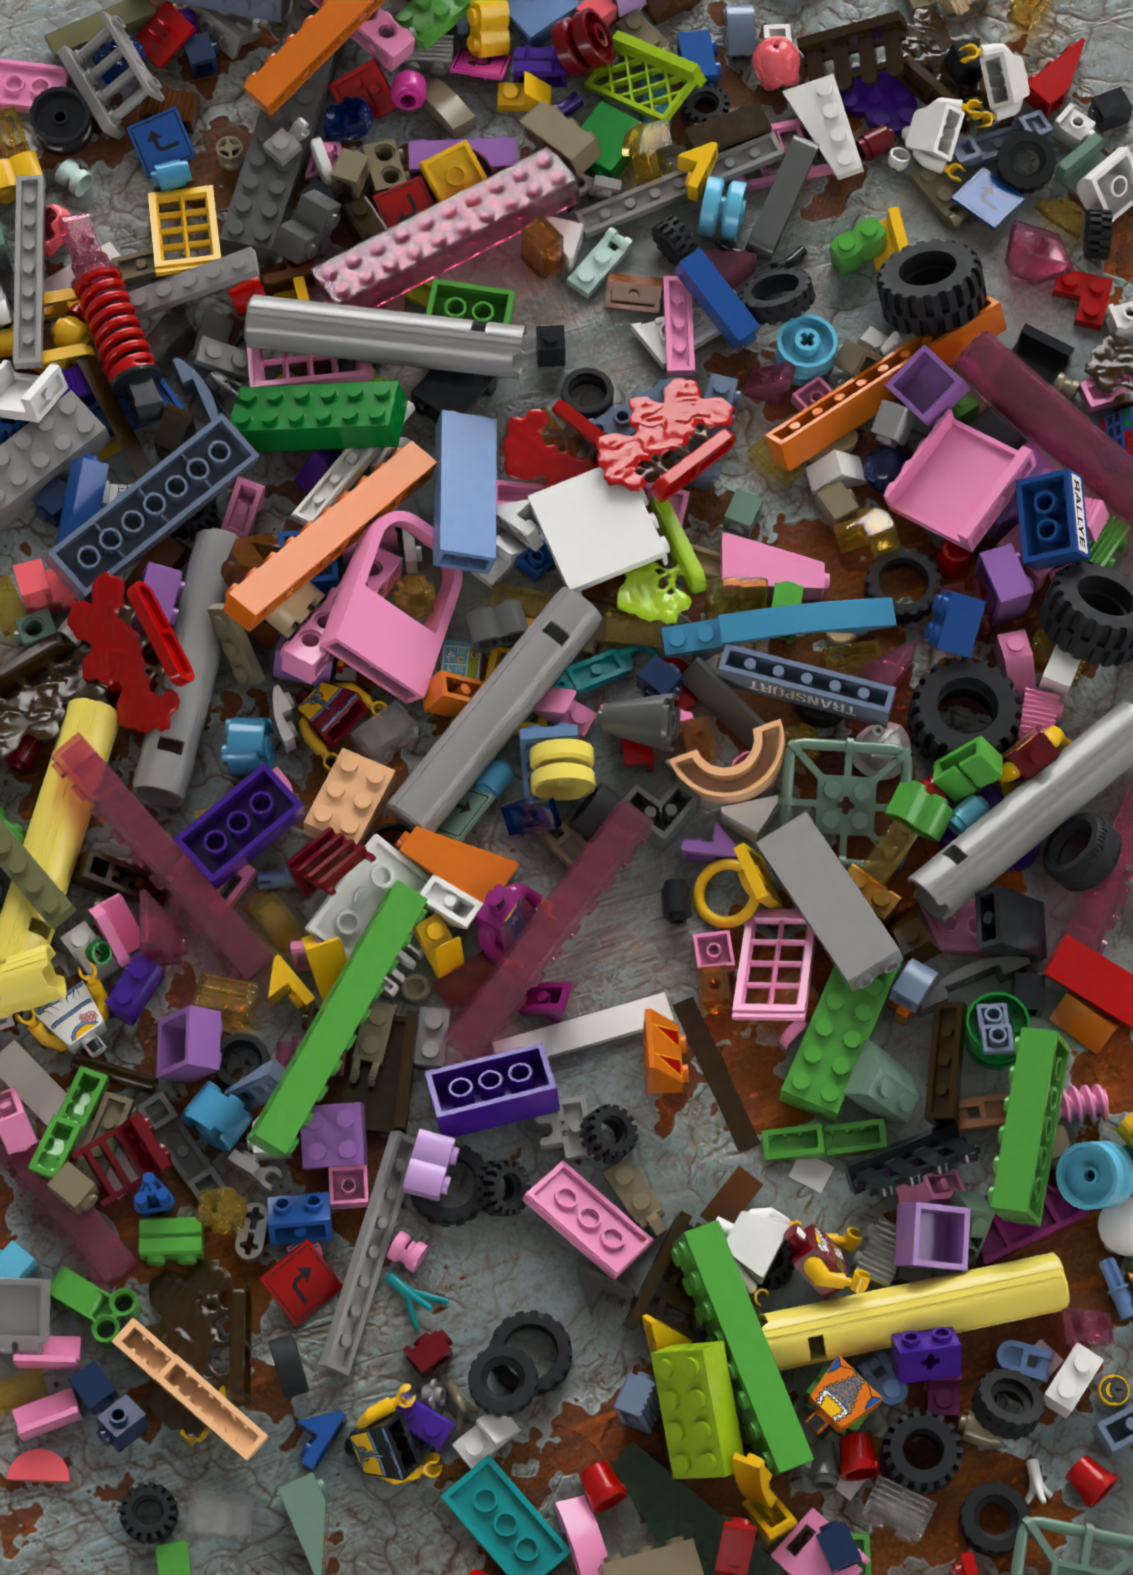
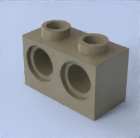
M394 139L363 145V154L369 157L370 180L374 195L411 180L409 171H404L402 167L405 164L402 148L397 149Z
M342 148L331 173L332 190L340 195L342 207L362 196H367L371 187L369 157L358 150L351 151Z

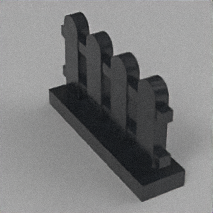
M946 1122L843 1164L851 1193L857 1195L867 1191L870 1197L874 1195L888 1197L896 1192L895 1187L899 1185L915 1186L924 1181L923 1176L926 1174L942 1175L951 1171V1164L956 1162L968 1164L979 1159L978 1153H981L978 1144L970 1145L967 1143L966 1137H960L955 1122Z

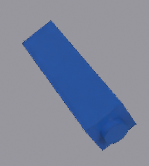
M698 248L678 262L674 273L733 350L740 345L745 348L757 339L756 333L761 326L703 250Z
M83 454L82 458L72 460L56 545L101 510L109 464L99 462L100 457Z

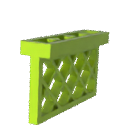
M617 30L612 37L615 43L614 59L619 54L625 57V62L612 66L611 62L602 68H596L584 83V86L589 91L663 124H667L694 87L701 89L707 80L698 64ZM641 64L645 66V71L632 75V67ZM627 70V77L614 81V73ZM660 73L665 74V80L652 83L651 76ZM609 75V83L600 86L596 85L600 78ZM647 79L646 86L634 89L633 82ZM680 82L685 83L681 90L672 92L671 85ZM629 84L628 92L616 94L615 88ZM667 87L666 95L654 98L653 91ZM649 93L650 100L642 103L636 102L635 97ZM669 102V106L663 114L656 111L655 106Z

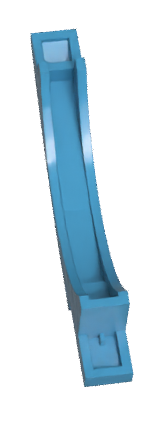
M892 597L816 602L718 615L717 619L662 627L661 631L666 658L695 654L696 658L699 657L706 661L723 652L726 643L741 646L781 636L822 632L866 635L868 631L897 627L893 600Z

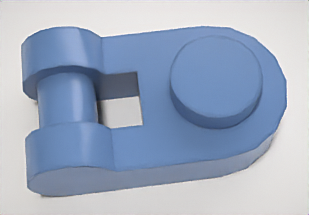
M1008 1340L998 1347L996 1362L1001 1369H1015L1023 1375L1026 1374L1033 1381L1048 1383L1050 1375L1047 1372L1049 1362H1053L1055 1352L1024 1342ZM1028 1356L1037 1359L1035 1368L1026 1366Z
M884 1350L874 1351L872 1353L873 1357L866 1362L862 1360L854 1366L857 1373L883 1397L881 1401L883 1405L896 1407L905 1400L908 1392L907 1384L898 1383L891 1367V1361ZM880 1367L885 1375L877 1380L873 1372Z

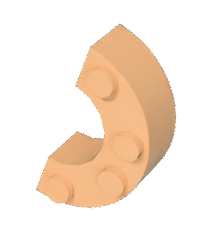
M781 719L753 728L754 743L752 751L744 761L736 766L725 768L713 766L705 761L696 749L669 759L675 775L680 782L700 795L701 799L708 802L736 804L758 796L774 782L783 765L786 740Z

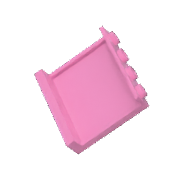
M948 408L944 415L935 421L929 435L920 441L917 451L912 458L903 464L901 473L894 482L889 483L883 496L889 510L973 552L1015 495V481L1027 478L1037 464L1031 449L1022 445L1018 451L956 420L952 410Z

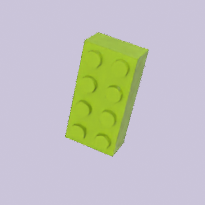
M724 1341L672 1344L650 1353L673 1479L718 1478L733 1474L732 1458L735 1452L744 1456Z

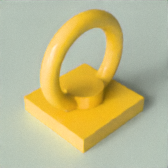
M744 842L733 848L738 859L725 858L714 861L706 866L696 879L693 889L695 908L701 918L712 926L733 928L742 925L754 915L760 903L769 909L783 907V903L761 855ZM724 870H733L738 872L739 880L749 895V900L739 913L727 917L719 916L713 913L707 906L705 889L709 880L715 874Z

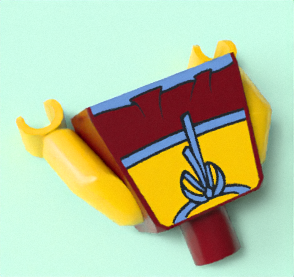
M323 681L312 692L303 688L296 696V702L299 704L297 712L301 717L298 724L303 740L316 756L320 755L323 758V768L327 772H330L331 768L326 762L329 759L336 760L338 757L336 753H329L327 748L329 747L333 750L369 711L368 709H370L369 716L374 722H381L382 720L381 715L374 711L375 709H380L385 714L388 710L385 702L372 701L371 695L352 682L332 684Z

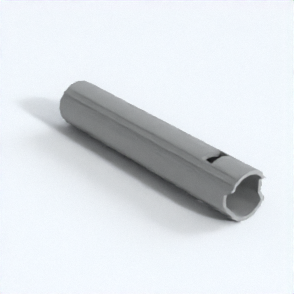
M255 294L249 299L244 326V338L249 348L519 380L522 375L525 352L521 350L523 335L527 333L526 326Z
M217 528L198 531L194 538L183 581L185 586L181 599L178 601V614L172 629L194 671L195 678L188 685L178 687L164 673V687L172 689L178 694L180 698L179 709L170 716L169 730L165 729L163 732H160L154 728L149 733L144 734L132 781V795L136 799L162 808L182 807L184 799L188 794L223 653L221 641L211 624L207 608L214 603L226 602L221 567L227 560L235 540L240 538L235 533ZM162 688L159 689L158 696L160 697L164 694Z
M562 587L551 598L387 802V811L398 824L409 827L411 831L415 826L432 832L438 830L599 628L602 616L593 604L579 593Z
M1120 702L1064 748L1055 759L1031 778L1024 781L913 873L907 881L915 884L916 890L913 897L924 911L938 922L944 923L972 900L976 892L984 890L1133 765V704Z

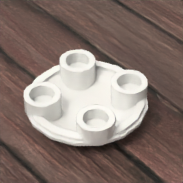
M1129 1197L1117 1207L1103 1208L1099 1214L1097 1228L1105 1249L1110 1253L1133 1257V1197Z

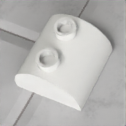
M1117 148L1078 182V196L1087 211L1088 209L1111 210L1113 215L1112 222H1114L1133 205V156L1129 148Z

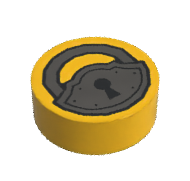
M1115 1374L1104 1377L1097 1387L1098 1399L1103 1405L1110 1408L1122 1406L1130 1394L1127 1381Z

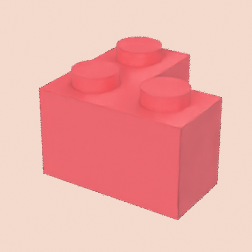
M41 558L13 566L27 614L48 608L50 615L61 611L70 612L72 603L74 601L79 602L78 598L52 569H44Z

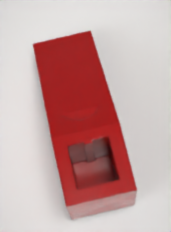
M1081 38L1075 44H1069L1061 56L1056 60L1054 58L1051 59L1038 75L1033 74L1028 78L1030 95L1023 99L1036 111L1041 109L1046 118L1065 104L1085 43L1084 38Z
M732 1517L731 1522L724 1521L719 1537L713 1575L748 1574L757 1526L750 1525V1520Z

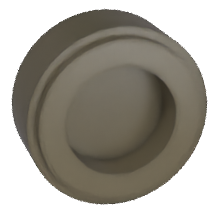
M419 973L406 976V979L401 983L403 999L412 1005H420L426 1002L431 994V985L427 977Z

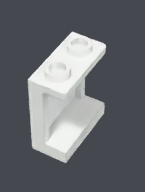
M3 360L0 364V418L39 423L68 389L60 366L50 364L39 376L17 373L14 371L10 360Z

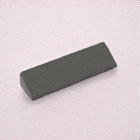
M697 657L682 674V683L752 751L754 743L753 728L766 723L701 658Z

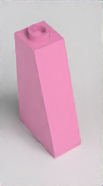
M722 532L719 545V596L773 599L775 582L782 583L785 581L804 586L802 600L821 601L824 590H829L830 574L825 573L824 562Z

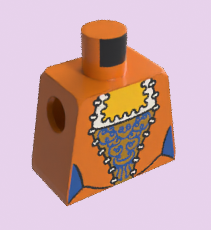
M839 1355L811 1393L808 1403L815 1411L804 1423L817 1436L828 1425L840 1434L876 1409L883 1397Z

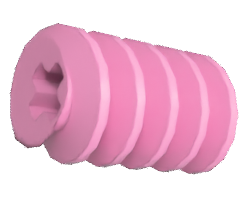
M1093 1084L1091 1091L1087 1085H1081L1079 1092L1075 1086H1069L1067 1093L1065 1089L1063 1090L1058 1125L1063 1116L1068 1125L1072 1124L1073 1116H1077L1080 1124L1084 1123L1085 1115H1089L1092 1123L1096 1122L1097 1114H1101L1104 1122L1108 1121L1109 1102L1105 1088L1102 1090L1099 1084Z

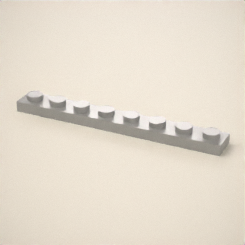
M774 131L718 153L717 161L710 176L723 178L725 183L784 159L785 152ZM681 170L674 171L576 211L575 218L577 222L584 224L585 239L603 233L610 227H618L688 198L687 187L684 186L688 173Z
M43 174L16 176L13 365L15 369L43 368L45 178Z
M399 1130L390 1132L319 1361V1366L341 1376H349L405 1194L403 1192V1184L416 1139Z

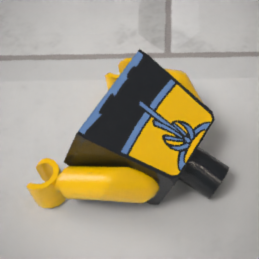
M410 1384L402 1385L396 1397L392 1399L387 1397L369 1407L357 1420V1427L350 1433L349 1438L346 1439L344 1444L346 1454L357 1457L360 1467L366 1475L378 1476L392 1485L421 1478L420 1475L424 1473L430 1478H436L442 1471V1465H430L436 1464L440 1460V1455L436 1452L426 1455L424 1464H422L402 1410L396 1411L395 1409L398 1406L408 1408L413 1405L417 1395L410 1399L402 1396V1393L410 1390Z

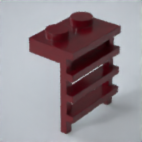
M328 827L290 858L286 865L301 894L307 897L315 889L319 888L333 896L337 893L335 888L332 887L336 882L364 859L372 863L376 860V857L368 852L362 844L358 846L353 839L347 840L342 833L336 834L333 828Z
M140 1112L70 1154L72 1160L83 1155L106 1193L107 1198L99 1202L101 1207L106 1206L142 1184V1177L146 1172H151L155 1176L172 1165L169 1161L171 1155L167 1147L163 1143H158L153 1134L155 1132L153 1124L148 1117H143ZM112 1136L138 1176V1179L130 1182L106 1142ZM97 1145L123 1186L117 1192L114 1191L90 1151Z

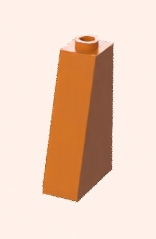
M415 826L410 833L405 830L395 844L399 847L398 851L429 877L434 874L482 903L485 902L486 894L493 890L497 884L505 886L520 865L514 860Z

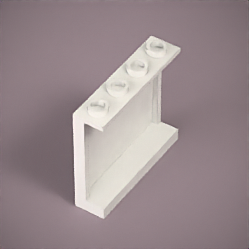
M601 467L528 495L531 511L565 587L582 595L581 591L658 559H661L665 566L668 564L667 553L670 552L665 536L659 537L656 529L660 527L654 512L649 514L645 507L649 503L644 490L629 491L621 484L609 486L603 477L605 471Z

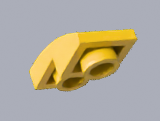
M735 1452L732 1458L733 1470L740 1492L745 1498L772 1509L777 1497L769 1489V1482L773 1475L764 1466L766 1462L751 1453H748L746 1457Z

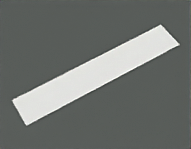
M15 1039L0 1052V1078L10 1088L16 1087L21 1100L48 1127L53 1114L57 1115L67 1093ZM92 1119L73 1153L83 1147L93 1122ZM118 1147L114 1156L130 1182L138 1179V1176L123 1151ZM110 1167L106 1177L114 1191L117 1192L123 1186Z

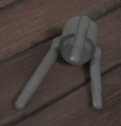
M216 370L207 376L205 384L209 388L217 407L231 421L232 415L220 399H226L231 394L234 397H239V393L234 390V387L239 389V387L248 386L236 381L231 376L226 377Z

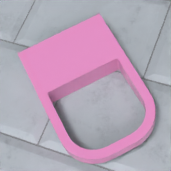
M393 511L373 520L363 531L342 578L319 646L404 703L409 704L425 698L430 678L432 677L461 590L463 574L462 570L441 567V587L424 626L368 588L366 581L381 538L388 526L404 529L433 551V527L410 512Z

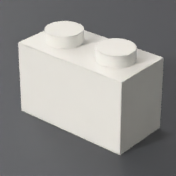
M1077 1342L1044 1393L1043 1399L1046 1406L1067 1419L1104 1359Z

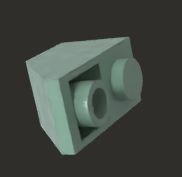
M954 1190L948 1205L971 1208L968 1264L975 1265L995 1212L990 1208L991 1205L981 1193Z

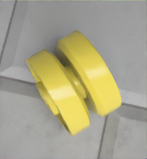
M553 739L538 743L530 748V768L534 771L531 773L530 784L531 792L534 796L551 801H569L589 796L595 791V773L591 769L594 765V748L591 744L576 739Z

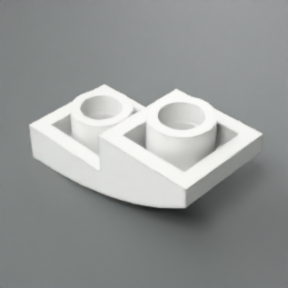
M276 685L273 688L274 717L279 738L287 753L296 749L295 737L298 736V733L292 723V720H294L292 709L295 708V703L289 692L283 693L280 686Z

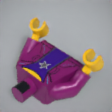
M522 883L509 884L507 887L497 884L493 890L486 894L485 902L475 917L478 928L477 944L494 963H499V972L505 977L515 978L516 976L512 973L511 968L522 970L523 968L519 960L507 959L505 956L535 914V908L539 907L541 916L553 920L556 918L550 914L551 907L554 906L562 909L560 903L549 899L543 900L541 894Z

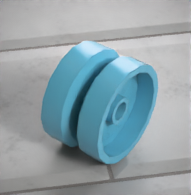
M709 176L703 197L698 236L713 238L716 234L718 223L721 222L720 236L722 240L736 243L746 209L747 183L733 180L725 197L723 178Z
M802 314L797 318L792 317L789 321L785 322L779 328L774 354L775 367L781 377L791 384L798 386L806 385L819 375L823 380H826L833 370V363L836 357L838 345L836 331L828 321L820 316Z
M1110 1141L1076 1143L1066 1149L1058 1160L1056 1169L1057 1187L1063 1198L1074 1207L1083 1210L1117 1207L1125 1202L1133 1192V1160L1123 1147Z

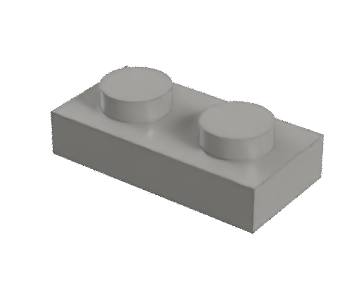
M206 336L201 337L194 361L195 365L213 371L217 370L224 375L247 382L249 370L246 350Z
M420 1006L414 1058L415 1068L437 1069L445 1067L450 1009Z

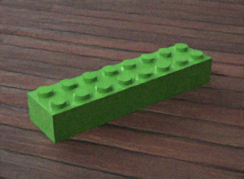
M719 1220L684 1232L672 1243L671 1256L677 1267L680 1266L685 1277L682 1279L683 1286L687 1295H692L696 1305L694 1308L696 1320L700 1326L704 1325L708 1335L706 1342L724 1341L737 1415L739 1414L743 1424L741 1433L747 1445L751 1444L754 1454L766 1462L764 1466L771 1472L772 1478L814 1460V1457Z

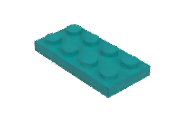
M489 1454L440 1496L442 1501L505 1575H548L571 1555L570 1548Z

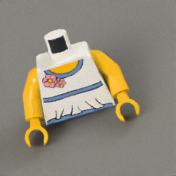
M88 961L92 967V972L89 975H83L79 966L77 969L79 976L87 981L86 985L81 981L67 991L66 998L50 1003L38 1013L34 1009L28 1010L29 1017L26 1020H23L19 1014H15V1019L19 1023L28 1024V1030L43 1046L60 1052L68 1050L71 1054H76L85 1048L89 1055L95 1058L101 1055L107 1048L99 1036L108 1030L105 1022L109 1018V1010L105 1000L109 999L100 979L95 978L97 975L95 965Z

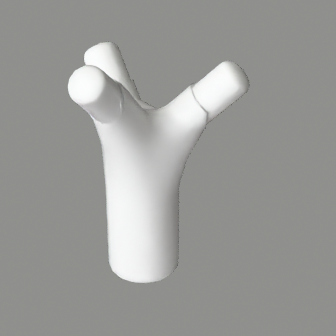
M1038 1459L1027 1460L1026 1466L1029 1475V1490L1025 1498L1027 1505L1030 1504L1035 1494L1038 1496L1041 1504H1045L1047 1502L1045 1495L1051 1498L1053 1493L1043 1482Z

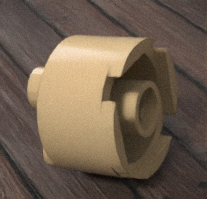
M309 581L265 620L289 639L299 625L314 610L310 605L315 608L325 594Z

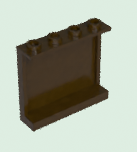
M310 1002L309 1012H304L303 1030L309 1029L319 1011L315 1006V1002ZM406 1011V1016H394L383 1065L379 1068L375 1087L367 1086V1078L372 1064L361 1062L360 1075L356 1083L349 1082L354 1061L352 1057L357 1041L356 1038L348 1051H343L340 1057L343 1063L338 1072L333 1077L329 1076L325 1084L328 1086L325 1096L319 1103L316 1101L313 1106L361 1102L365 1106L366 1133L390 1135L391 1131L399 1130L407 1135L419 1012ZM359 1024L354 1032L357 1037L360 1029Z

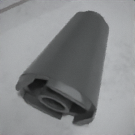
M666 693L605 703L603 709L598 710L597 724L602 727L604 733L661 751L672 752L675 747L670 746L672 740H678L680 730V707L674 706V700H679L676 693Z

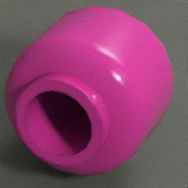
M412 70L399 72L392 82L391 97L393 103L398 108L406 111L420 108L426 99L427 84L425 78L420 73Z

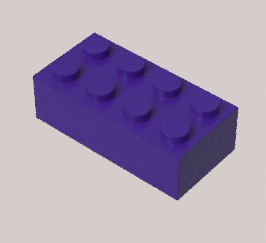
M264 762L173 840L181 853L216 891L304 817L306 812L303 804Z
M543 1042L424 1072L429 1097L441 1135L454 1138L560 1111L557 1087Z

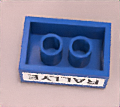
M1067 468L1016 480L1023 563L1038 571L1090 559L1082 476Z

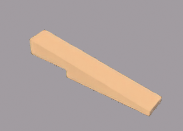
M132 1318L112 1340L118 1350L247 1462L269 1438L265 1432L177 1354L175 1355L135 1318Z

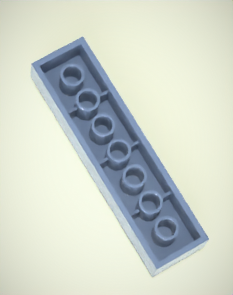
M221 413L48 551L45 562L79 601H89L92 598V582L105 571L109 572L110 576L118 577L236 482L238 476L242 477L256 465L260 455L225 415Z

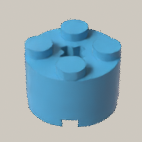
M234 717L226 719L225 734L228 736L227 745L222 746L221 754L222 761L228 762L229 775L248 776L264 762L271 770L273 769L275 742H271L269 733H274L273 723L270 718Z
M207 1081L187 1105L180 1117L191 1130L195 1126L201 1133L199 1137L221 1151L225 1152L227 1150L229 1152L254 1118L243 1109L245 1103L233 1094H230L229 1097L225 1096L216 1084Z

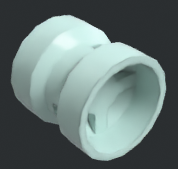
M67 159L57 169L55 181L63 187L68 186L71 193L80 197L90 188L93 182V175L85 169H79V165L73 160Z

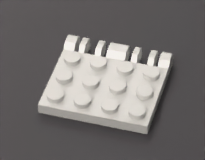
M374 834L365 845L366 850L374 854L376 860L371 863L364 859L342 877L335 886L337 893L326 898L305 927V930L320 942L340 937L347 959L390 885L399 880L420 893L431 878L378 834ZM424 906L423 909L426 910L425 916L428 912H430L432 915L436 914L434 911ZM411 929L410 934L413 937L404 950L413 957L421 959L425 953L413 929ZM400 949L396 958L404 967L413 970L416 962ZM396 968L390 975L386 974L387 976L382 981L385 985L382 993L391 999L400 989L395 982L401 984L406 979Z

